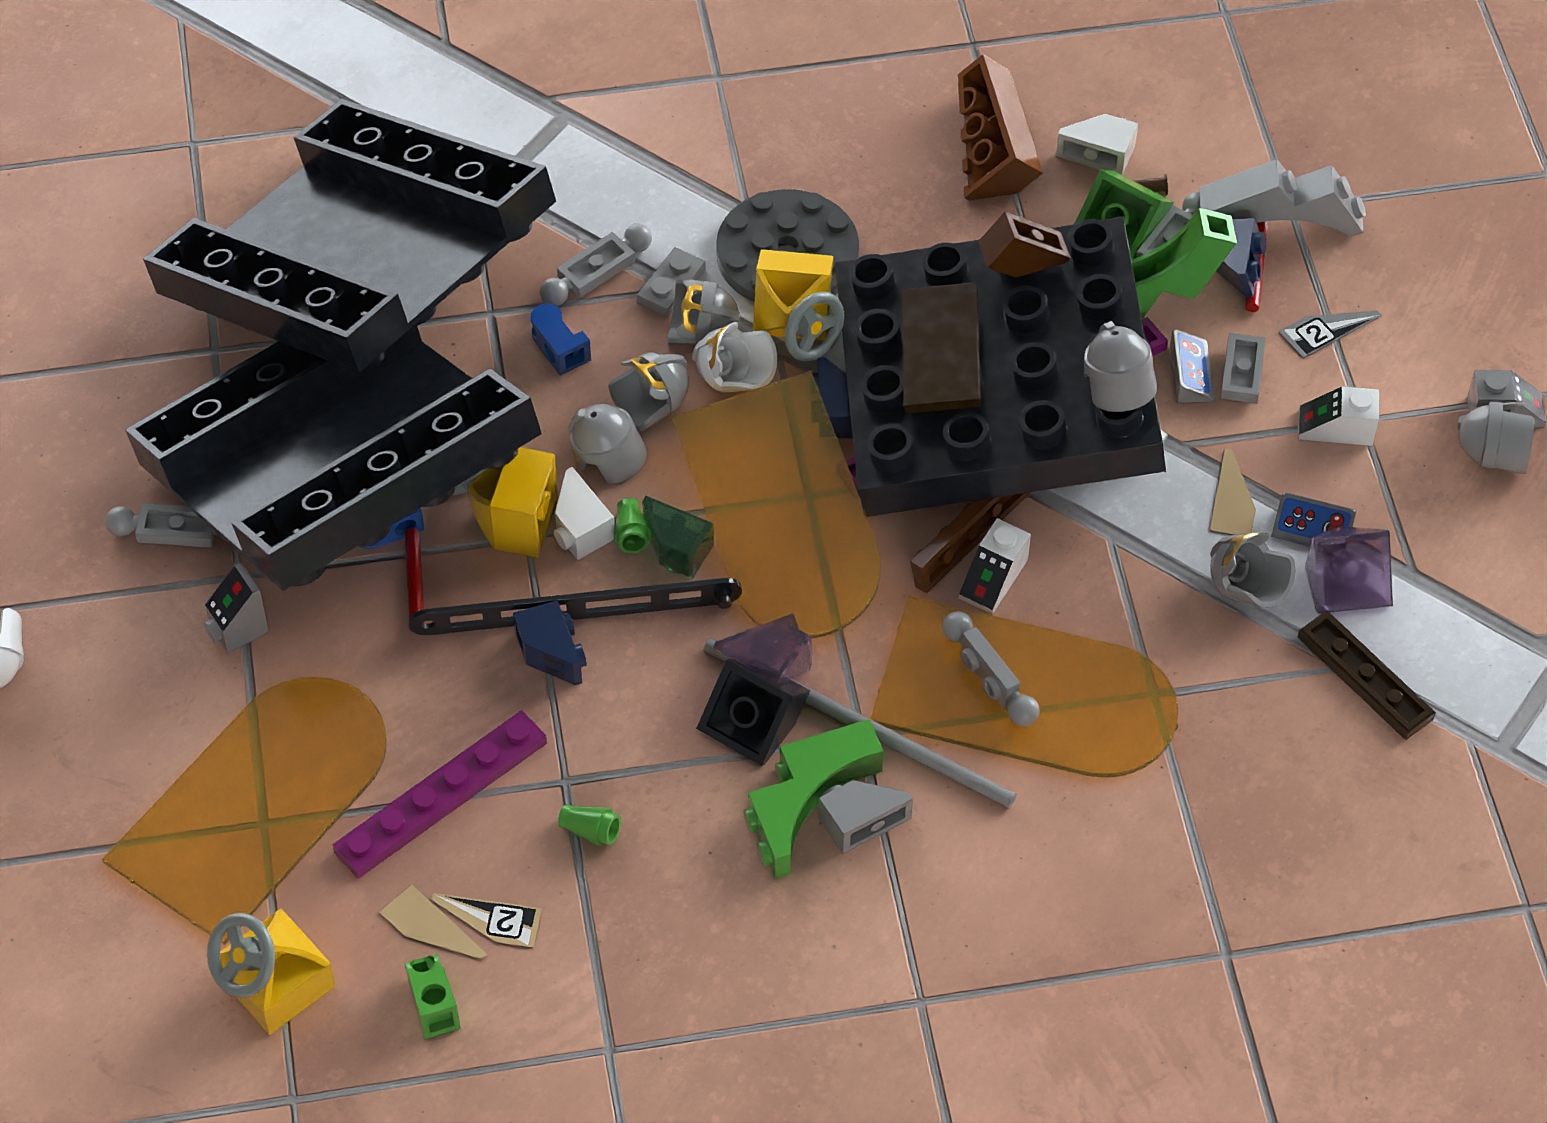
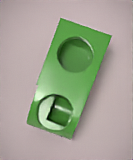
M437 953L406 962V973L424 1038L429 1039L461 1029L457 1005L444 967L441 966Z

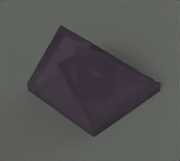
M1339 526L1312 537L1305 570L1315 610L1318 614L1326 610L1329 612L1393 606L1389 530Z
M794 613L718 640L713 646L714 650L778 684L809 672L812 666V636L799 630Z

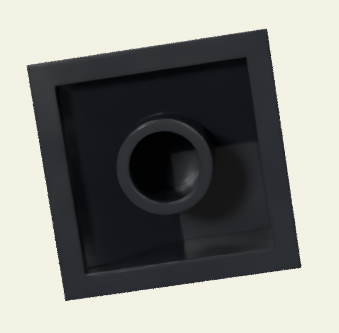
M726 659L696 729L761 766L765 765L795 726L810 690L778 672L733 659Z

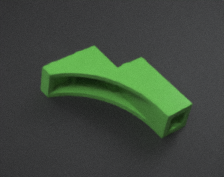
M1199 208L1189 222L1170 240L1158 248L1131 260L1141 319L1145 317L1162 292L1192 299L1198 296L1237 244L1231 215Z
M870 719L780 746V762L775 764L776 774L780 783L748 792V809L743 810L744 819L749 832L757 833L760 840L757 843L759 857L764 866L770 865L775 879L790 874L791 855L795 839L809 814L818 806L819 797L835 785L843 786L853 780L882 772L884 751Z

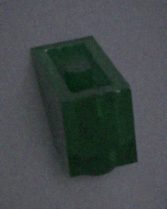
M645 496L642 501L643 516L651 531L650 542L659 565L664 566L674 574H683L694 578L714 546V523Z

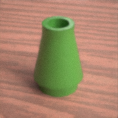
M624 498L617 504L614 542L625 553L636 554L642 552L649 544L651 531L640 510L639 502L634 498Z
M565 804L559 813L558 825L601 847L604 844L612 845L616 841L620 832L621 817L619 814L613 813L612 808L584 807Z

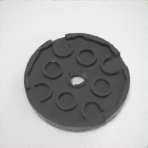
M783 189L761 192L744 200L725 217L719 228L716 240L717 263L722 276L731 288L752 302H755L756 268L761 249L781 251L779 244L781 246H794L796 244V250L784 252L833 256L831 294L833 295L838 293L835 262L858 259L859 256L858 233L846 212L837 204L818 193Z

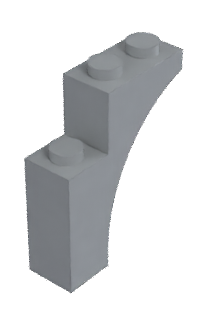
M1278 159L1199 187L1200 208L1231 215L1232 219L1255 218L1256 223L1277 220L1306 221L1332 227L1350 237L1364 232L1362 217L1366 216L1364 203L1359 196L1355 197L1346 177H1340L1332 165L1295 178L1290 170L1286 171Z

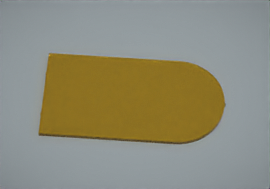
M808 371L672 417L729 578L738 580L742 585V595L737 598V601L746 615L757 625L773 634L795 639H811L831 635L847 627L860 617L869 607L878 590L881 578L880 552L812 372Z
M908 596L870 718L886 728L1085 776L1106 778L1124 776L1139 771L1162 755L1169 746L1175 731L1178 729V704L1174 689L1163 671L1150 659L1130 648ZM955 611L967 614L972 620L973 628H978L1020 681L1019 693L1031 696L1037 701L1040 712L1033 724L1019 726L1013 723L1009 717L1008 709L1004 710L996 699H990L982 686L981 679L974 671L970 672L966 669L960 657L962 644L950 641L942 631L943 620L948 614Z
M300 677L278 683L256 696L102 858L103 863L210 936L215 926L226 916L234 913L252 915L376 778L384 762L387 748L385 725L378 708L359 688L333 678ZM227 933L221 942L224 945L229 941Z

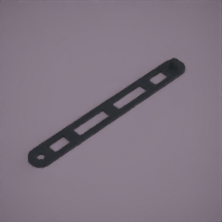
M717 578L423 609L409 617V628L412 632L419 635H436L514 626L513 616L501 617V611L528 609L558 600L559 605H566L567 611H562V613H569L572 620L718 605L721 609H727L731 607V602L736 601L742 595V585L736 579ZM701 591L700 597L669 600V594ZM651 596V602L586 608V602ZM472 614L483 615L482 620H472L451 623L450 617L453 616H463ZM425 621H433L432 623L428 624L423 623Z

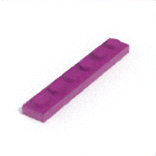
M522 710L333 843L334 853L359 879L546 745V734Z

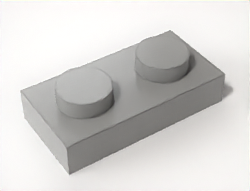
M674 247L637 294V304L668 318L673 312L676 280L697 281L705 271V260Z
M1229 333L1220 399L1257 404L1265 337Z

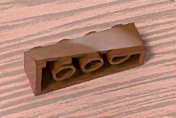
M982 54L958 74L960 113L964 115L965 119L964 127L961 129V141L966 144L967 157L962 160L963 172L968 176V185L964 187V198L968 201L1016 194L1043 174L1010 70Z

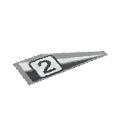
M1378 311L1307 316L1279 332L1304 358L1382 315Z

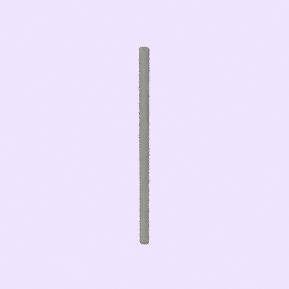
M709 638L704 646V652L724 662L726 659H733L775 671L713 638ZM804 686L810 690L805 704L846 725H851L869 719ZM870 719L879 742L1008 808L1013 805L1017 794Z

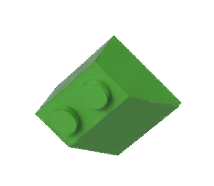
M1100 170L1074 224L1088 219L1105 220L1124 217L1132 260L1136 258L1138 249L1167 214L1174 202L1115 171Z

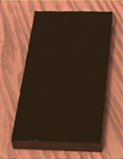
M977 283L902 289L905 414L981 407Z

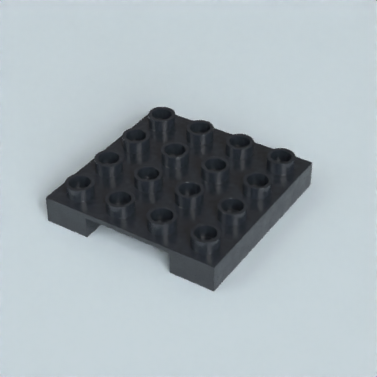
M340 99L293 137L303 163L302 168L227 229L193 218L144 257L143 261L157 294L290 345L295 349L323 358L348 370L360 373L362 370L370 369L379 364L385 357L386 349L411 327L427 322L434 315L436 306L456 288L479 277L484 271V264L509 242L526 236L532 229V222L557 201L547 168L544 165Z
M1124 217L1105 220L1088 219L1073 225L1051 228L1061 232L1071 257L1067 263L1019 277H1013L1002 272L996 273L989 269L984 262V256L978 243L979 240L960 243L944 242L928 248L884 255L868 254L858 259L835 262L838 299L844 309L842 338L857 483L864 517L1166 472L1155 396L1147 404L1133 410L1123 412L1105 411L1096 407L1093 403L1090 378L1084 377V354L1086 348L1092 343L1103 324L1112 321L1115 326L1132 329L1145 340ZM976 282L979 312L981 407L905 414L902 289Z
M417 326L411 327L388 347L384 359L379 364L370 369L362 370L360 373L348 370L343 366L278 341L125 429L139 464L282 591L291 586H303L314 582L322 576L326 570V565L357 546H370L383 540L389 534L391 525L421 507H433L444 503L453 495L457 485L484 469H494L508 464L516 457L518 448L542 434L531 398L490 368L474 378L470 377L425 344L421 339Z

